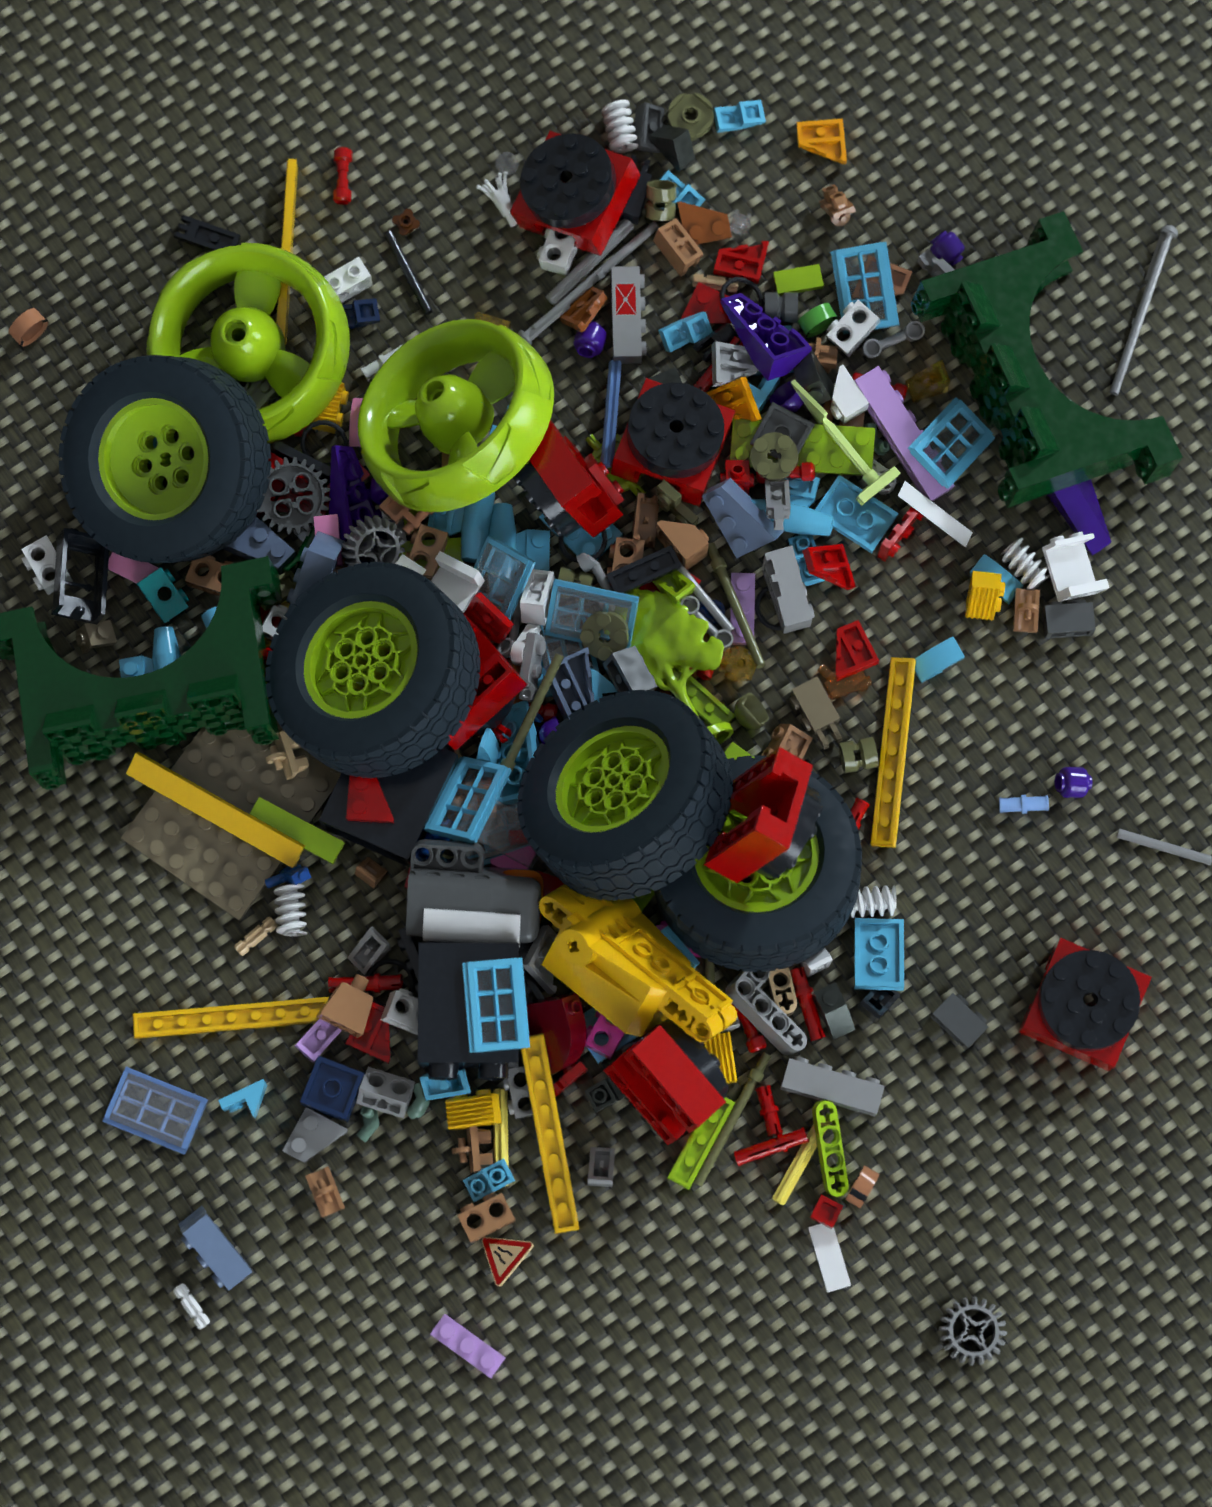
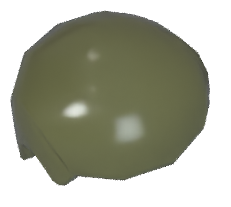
M748 692L737 700L734 707L735 717L739 724L746 729L758 730L769 720L763 704L752 693Z

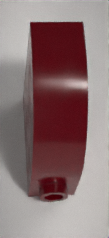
M576 993L535 999L526 1003L529 1036L544 1033L551 1075L573 1065L583 1053L587 1036L586 1022L579 996Z

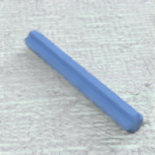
M610 360L608 367L601 461L607 468H612L615 453L622 364L619 360Z

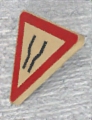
M490 1237L482 1238L487 1260L495 1284L498 1287L505 1283L534 1247L532 1242Z

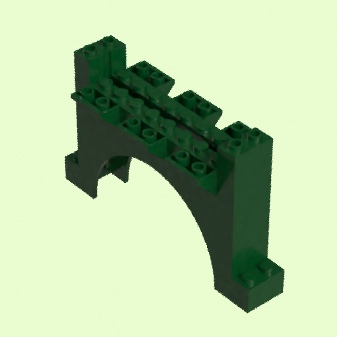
M1064 211L1039 219L1028 239L1027 247L921 281L911 302L912 311L918 316L920 322L945 315L941 323L942 334L948 338L951 353L955 358L957 357L959 364L961 365L966 362L967 366L973 370L975 376L970 383L969 390L971 396L974 399L976 398L979 404L980 415L983 419H986L988 426L995 423L996 428L1001 430L1003 434V439L998 446L1000 458L1005 460L1008 470L1004 475L1005 478L998 486V496L1001 501L1005 502L1007 508L1134 464L1137 476L1146 485L1169 477L1183 458L1163 416L1144 420H1121L1093 413L1079 406L1060 392L1049 380L1037 360L1030 336V313L1033 300L1051 282L1072 273L1073 270L1068 260L1083 253V249Z
M268 556L221 566L222 582L219 602L215 614L203 635L185 654L174 662L139 676L126 678L101 677L89 674L68 664L56 654L48 636L45 621L37 623L33 606L0 613V657L6 660L15 659L29 774L43 789H57L59 785L67 784L63 757L69 764L81 765L91 759H108L110 755L116 754L115 748L124 747L130 742H134L139 749L152 750L156 746L163 744L176 745L182 740H187L186 733L195 732L201 727H205L210 735H224L227 731L234 729L246 730L251 735L253 741L260 745H268L273 740L280 739L277 720L271 710L266 691L265 671L266 667H268L266 665L267 653L259 607L261 604L268 606L275 604L276 601L283 600L279 573Z

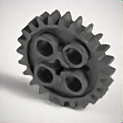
M284 457L283 465H280L275 460V468L271 467L270 476H267L269 484L267 492L263 494L265 498L260 509L257 510L258 513H264L261 521L269 519L268 527L271 528L277 525V533L286 528L287 535H290L292 529L299 535L301 527L308 532L310 531L308 524L310 523L314 526V516H323L320 512L329 510L327 506L323 505L324 502L331 501V498L324 496L325 493L330 491V488H323V484L328 480L319 479L322 471L313 472L315 464H312L309 468L306 467V459L301 464H297L296 457L293 458L292 463H289L288 459ZM296 477H304L307 480V487L304 489L298 488L295 484ZM274 480H279L283 483L284 489L282 492H275L271 486ZM290 490H292L293 494L312 491V495L296 497L294 502H291L290 498L271 501V497L286 496ZM301 500H307L311 503L310 512H303L300 509L299 503ZM277 504L287 506L288 513L286 516L277 514Z

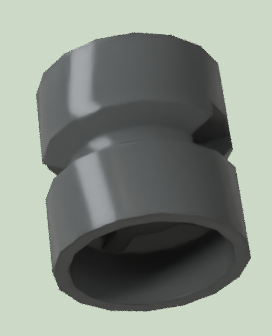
M764 292L763 313L772 319L774 317L782 319L784 323H797V292H786L783 296H779L777 292Z

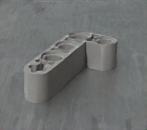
M741 969L726 987L725 993L733 1000L732 1004L783 1055H792L804 1049L807 1045L805 1033L760 988L768 979L770 971L761 972L757 970L758 978H756L753 972ZM738 986L742 988L743 995L738 991ZM755 1003L759 1005L760 1012L755 1008ZM772 1020L776 1022L777 1029L774 1028Z

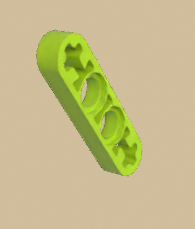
M820 1100L814 1104L812 1116L823 1185L829 1195L840 1197L847 1192L849 1183L837 1109L832 1102ZM823 1105L825 1108H829V1113L826 1114V1121L832 1122V1125L821 1126V1122L826 1123L825 1116L819 1113L820 1110H823ZM827 1129H831L834 1133V1139L830 1143H826L823 1140V1133ZM830 1154H835L838 1158V1163L833 1168H830L826 1162ZM840 1171V1174H835L836 1181L841 1182V1186L836 1191V1189L831 1188V1184L835 1183L834 1175H829V1172Z

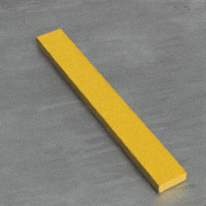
M296 159L287 160L281 248L290 253L293 251L298 175ZM281 282L276 323L283 332L286 345L290 286Z
M891 657L870 842L872 847L896 848L916 665L914 658Z
M140 752L135 753L126 772L128 776L291 868L296 866L305 848L304 844Z
M329 997L134 1013V1039L314 1024L319 1019L316 1017Z
M544 1033L530 1035V1048L521 1049L554 1231L557 1234L579 1230V1221Z

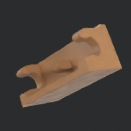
M677 218L658 228L653 242L680 277L686 274L691 265L695 268L704 255Z
M638 493L635 499L631 539L645 540L644 547L654 548L659 509L657 504L658 496L654 495L653 498H646L645 493Z

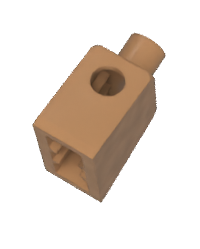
M356 974L351 985L345 982L340 983L316 1017L357 1038L362 1036L373 1002V997L364 992L369 980Z

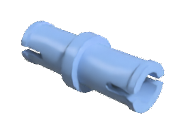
M1025 794L1021 795V797L1013 798L999 797L1000 813L1021 812L1022 814H1027V811H1049L1048 795L1026 797Z

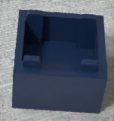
M318 1056L300 1103L303 1106L348 1122L357 1101L359 1088L365 1073Z

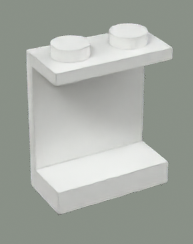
M1077 532L1069 535L1067 539H1064V536L1054 537L1050 539V544L1042 547L1058 602L1095 595L1109 588L1107 579L1095 581L1084 543L1094 538L1093 533L1083 535V532Z
M440 551L435 558L440 568L431 582L445 593L464 613L485 580L479 570Z

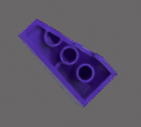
M742 293L721 299V304L752 362L767 381L787 375L811 352L812 347L799 332L793 328L788 330L782 326L780 319L777 317L772 319L763 313L761 306Z
M334 445L331 451L329 496L331 501H329V515L338 514L340 539L347 542L344 534L350 535L352 531L349 529V526L356 527V520H361L364 523L365 516L372 518L374 515L382 517L379 509L376 510L370 497V489H367L364 481H361L364 472L353 447Z
M1091 479L1047 494L1074 533L1083 532V535L1094 534L1093 539L1084 543L1091 556L1112 543Z

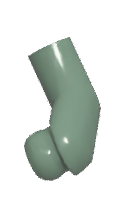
M875 423L865 424V427L876 428L874 453L877 455L886 454L890 449V445L887 441L884 442L877 437V425Z
M421 1082L414 1085L413 1091L416 1099L412 1106L407 1108V1115L411 1119L422 1117L430 1104V1100L426 1101Z
M363 1106L360 1112L363 1117L364 1126L356 1136L366 1143L379 1127V1117L377 1110Z

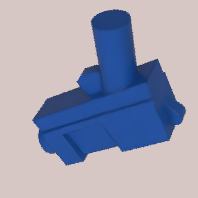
M296 864L294 868L290 866L285 867L279 871L280 874L265 879V884L268 889L284 882L297 885L312 877L306 866L301 867L300 864Z

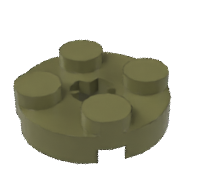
M699 93L680 94L673 99L669 106V126L688 129L691 141L707 134L713 125L714 113L712 104L705 96ZM688 112L691 114L692 112H695L697 114L695 115L696 119L687 120V115H685V113Z
M771 432L755 440L751 449L750 459L753 469L764 479L780 481L787 478L794 471L798 464L799 456L797 447L789 436L778 432ZM771 451L781 454V459L778 458V462L773 463L772 459H768V454H771Z
M599 611L593 613L584 622L580 640L584 648L588 647L590 655L606 661L612 653L627 647L629 643V628L626 621L619 614L611 611ZM602 629L604 632L608 630L611 640H602L599 631Z

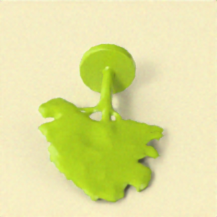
M637 588L626 593L639 597L631 647L636 646L639 654L642 655L645 665L655 679L656 685L664 691L672 692L677 699L685 703L698 715L688 697L686 681L698 669L702 671L716 670L719 667L724 650L723 642L714 636H711L708 642H704V635L709 628L708 621L697 618L695 615H689L688 607L682 606L681 601L675 604L665 593H660L657 590L651 592ZM616 606L614 612L626 621L628 608ZM606 630L604 634L609 635L610 632ZM677 665L682 666L683 670L679 681H677L672 671L673 667ZM662 679H666L668 684H664ZM720 722L707 727L719 744L725 742L733 734V729L729 722Z

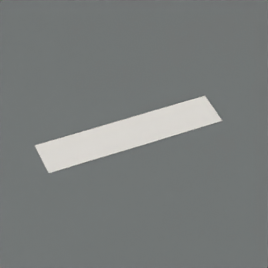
M905 481L898 496L966 547L973 532Z

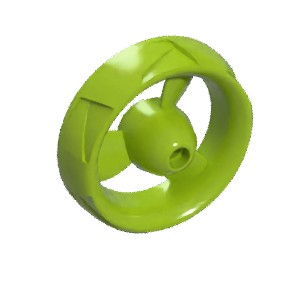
M241 243L237 246L224 247L206 253L186 263L169 279L159 294L158 302L152 315L146 351L147 356L185 357L203 361L218 369H222L232 378L242 382H256L266 378L274 391L281 397L277 402L258 409L265 423L263 426H266L269 437L267 444L299 432L316 419L329 405L342 383L347 368L350 332L345 310L338 295L330 283L314 267L282 248L260 243ZM234 281L236 308L226 311L217 319L212 329L210 347L191 350L180 355L183 331L194 309L215 289ZM281 282L299 292L305 298L312 311L316 326V343L310 363L296 354L285 351L283 332L270 317L280 294Z
M452 320L418 334L395 351L381 366L362 399L358 416V437L366 467L376 483L390 498L398 504L416 511H451L468 506L489 496L510 481L524 467L537 450L546 433L554 405V386L548 366L539 353L520 335L503 325L498 326L483 320ZM479 362L471 373L469 380L451 374L443 375L461 365ZM513 391L510 404L501 422L490 436L477 447V444L483 440L492 426L494 419L492 404L505 398ZM419 425L424 436L437 450L449 454L448 465L427 471L410 470L402 467L398 455L400 428Z

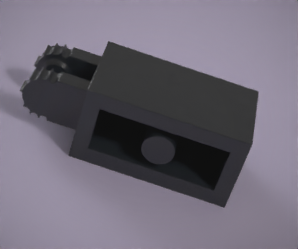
M631 155V158L636 165L637 156ZM645 159L643 162L642 171H639L641 175L619 220L628 219L632 224L638 225L646 202V186L649 181H652V174H648L651 160Z

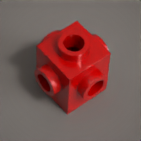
M725 460V473L720 474V483L731 478L749 495V488H754V473H750L749 460Z

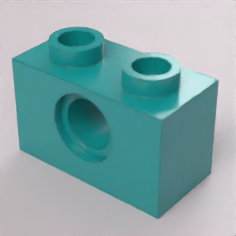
M160 567L136 584L162 622L166 623L188 608L186 602L189 599L182 589L177 591L172 584L175 579L168 569L163 571ZM161 587H167L171 591V597L167 601H162L158 597L157 593Z

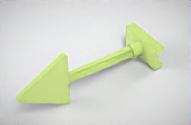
M795 380L790 382L818 424L823 423L828 434L863 475L862 479L867 483V486L856 497L857 502L861 506L901 474L895 466L880 476L874 469L871 470L838 428L826 418L828 415L827 411Z

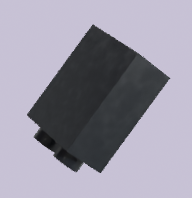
M446 744L441 750L437 747L438 753L427 761L423 759L424 763L413 769L408 768V771L396 775L392 774V776L377 778L393 815L394 823L347 821L350 775L341 773L319 819L322 828L410 867L413 847L418 841L424 840L427 833L424 828L459 760L458 754L453 753V748Z
M419 943L418 1065L420 1068H429L428 1079L457 1080L459 1068H479L478 1079L507 1080L508 1069L519 1068V1049L470 1053L462 963L519 958V943ZM509 968L496 969L497 989L511 988ZM491 970L477 971L478 990H492ZM512 994L498 995L499 1015L513 1014ZM493 995L479 996L481 1017L495 1016ZM514 1020L500 1021L502 1041L516 1040ZM495 1021L482 1022L483 1043L497 1042Z

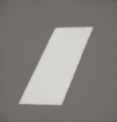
M822 1224L808 1227L827 1292L851 1286L834 1226L832 1229Z

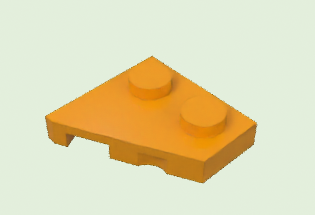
M843 119L796 122L799 148L841 164L847 163Z
M746 376L707 392L716 404L735 410L733 419H748L752 422L762 419Z

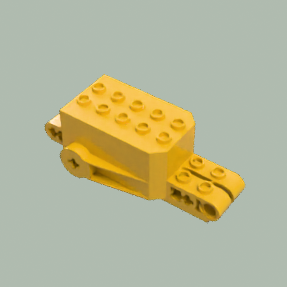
M565 884L541 898L539 902L541 914L556 928L560 929L541 965L625 1034L642 1037L657 1024L669 1019L682 1028L686 1034L699 1042L705 1043L736 1021L737 1012L732 1005L733 1000L691 967L690 961L641 913L639 906L633 899H593L573 891Z

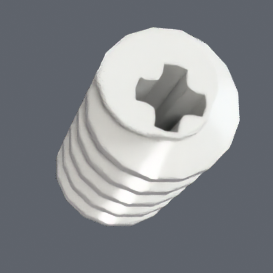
M629 100L614 101L602 109L603 121L606 125L605 130L608 134L607 140L610 143L609 149L615 153H627L638 147V144L632 143L637 140V136L631 134L636 129L634 126H628L634 121L632 117H627L632 113L631 109L626 108L630 105Z
M1019 538L1001 553V555L1005 554L1002 562L1011 561L1008 566L1009 570L1017 568L1014 573L1015 577L1024 575L1021 583H1029L1027 590H1034L1050 576L1045 575L1048 567L1040 569L1039 565L1042 560L1033 561L1032 559L1036 553L1027 554L1026 552L1030 546L1021 547L1020 544L1023 538Z
M288 884L274 890V894L280 896L274 900L275 904L280 906L275 909V913L281 915L275 919L277 924L282 925L276 928L278 934L291 937L307 935V932L300 930L307 923L299 919L306 916L305 912L299 911V908L306 906V903L298 901L299 898L305 896V893L298 892V889L305 887L304 885Z
M887 885L883 886L881 893L878 886L873 887L872 893L867 886L863 888L862 894L859 890L855 906L851 912V918L855 917L856 911H859L861 918H863L866 910L869 911L871 917H874L875 910H878L880 916L883 917L885 909H888L890 916H893L897 902L895 885H893L891 892Z

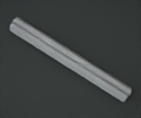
M623 219L614 228L602 255L589 253L546 296L549 303L552 305L558 304L633 230V224L628 219Z

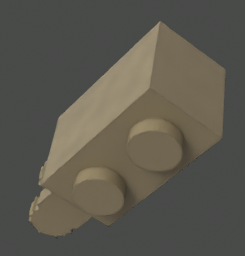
M815 677L793 688L789 701L795 711L799 710L803 718L800 720L806 732L810 731L813 736L816 735L824 750L829 748V742L822 731L829 728L833 739L836 742L842 741L841 734L836 727L840 717L819 678Z

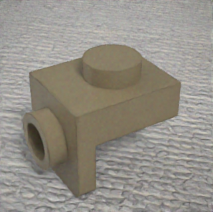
M111 620L100 621L97 625L85 623L76 631V642L83 654L88 653L93 648L113 646L117 643Z

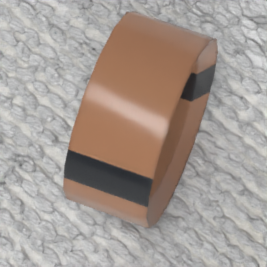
M31 308L22 313L9 328V334L20 346L24 347L37 340L46 330L49 322L37 308Z
M864 1166L845 1200L861 1208L880 1174Z

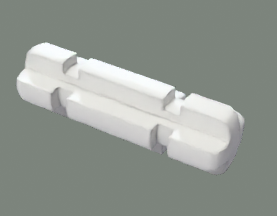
M182 1283L175 1287L173 1292L178 1299H181L180 1302L189 1316L194 1318L193 1322L197 1328L202 1329L210 1323V1320L205 1313H202L203 1310L194 1296L189 1294L190 1290Z

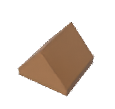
M369 857L362 861L355 869V875L373 889L387 872Z

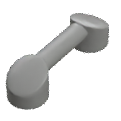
M912 321L905 326L904 331L880 341L868 339L862 345V352L867 358H875L883 349L905 340H919L923 337L925 328L919 321Z
M586 553L576 556L580 567L585 573L592 570L601 588L613 591L600 563ZM599 602V604H600V606H601V608H602V610H603L604 603ZM609 604L608 612H614L616 605Z
M686 596L682 599L681 605L688 607L689 615H695L697 618L708 621L699 612L700 603L696 597ZM708 621L709 628L707 633L721 640L724 650L730 648L734 640L733 634L726 629L718 631Z
M518 602L511 617V622L514 626L509 632V638H506L497 646V650L505 658L511 657L512 645L519 635L521 621L520 602Z

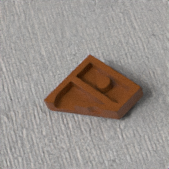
M677 202L681 225L697 245L732 238L727 214L684 202Z
M592 287L570 305V308L559 319L563 324L584 332L608 298L602 290Z

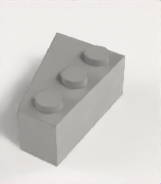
M793 546L765 553L762 572L783 634L810 627L812 618L815 617L814 610L807 601V589L801 579Z

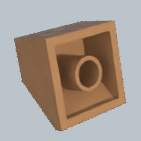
M662 520L657 522V539L664 548L672 545L679 561L687 570L707 556L709 537L702 529L698 530L692 524Z

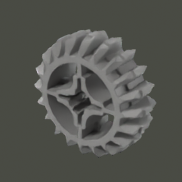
M374 515L373 518L365 516L364 523L361 520H356V527L349 526L352 532L350 535L344 534L347 542H343L342 547L346 550L341 552V554L346 558L344 560L346 566L354 567L355 564H360V556L367 557L370 562L395 564L400 558L399 553L405 552L404 548L401 547L405 541L400 537L402 532L394 522H390L386 517L381 518L378 515ZM376 531H384L387 539L379 538L376 535Z
M972 1297L971 1305H969L967 1298H962L963 1307L955 1301L953 1302V1307L956 1311L954 1312L952 1309L947 1308L945 1311L950 1315V1318L941 1317L940 1319L942 1322L947 1323V1327H939V1331H946L947 1334L940 1337V1341H949V1344L943 1348L945 1351L950 1348L954 1349L950 1355L951 1358H955L959 1353V1363H964L966 1357H968L969 1365H974L975 1358H977L979 1365L984 1364V1355L988 1361H991L993 1357L990 1351L995 1354L1000 1353V1350L995 1346L996 1344L1005 1345V1341L998 1338L999 1336L1007 1335V1331H999V1327L1006 1325V1322H997L996 1318L1001 1317L1002 1313L997 1312L993 1315L992 1311L995 1309V1305L991 1304L988 1309L985 1308L986 1299H982L980 1305H977V1297ZM975 1310L981 1312L987 1318L980 1322H975L970 1316H967L965 1311ZM959 1316L963 1330L960 1335L954 1338L953 1325ZM969 1324L971 1327L983 1324L982 1327L978 1328L979 1332H976L978 1334L977 1338L974 1335L963 1338L967 1334V1330H970L967 1328ZM991 1324L993 1331L992 1339L987 1346L983 1338V1331ZM970 1340L981 1351L969 1352L961 1348L959 1344Z

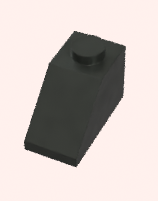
M811 350L793 368L797 383L819 404H822L832 399L834 384Z
M836 982L813 993L814 1003L833 1040L855 1030L847 1004Z

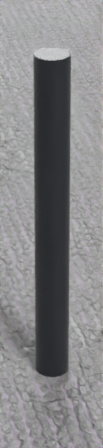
M392 230L384 233V237L424 314L432 313L433 309Z

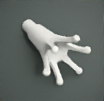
M499 172L497 174L498 177L495 179L498 190L490 184L488 179L484 180L485 184L482 186L477 185L476 189L484 192L494 202L503 218L507 219L510 227H514L517 223L510 213L513 205L507 189L508 173L503 172L502 183V173Z

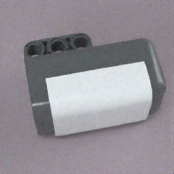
M420 840L415 844L411 853V867L408 877L406 936L423 937V941L440 943H519V947L521 943H531L538 937L542 923L539 902L543 897V877L538 871L532 869L484 867V849L478 843ZM426 848L430 856L426 858L420 857L417 849ZM444 849L453 851L454 858H444L442 851ZM468 851H475L479 855V859L476 861L469 860L466 853Z

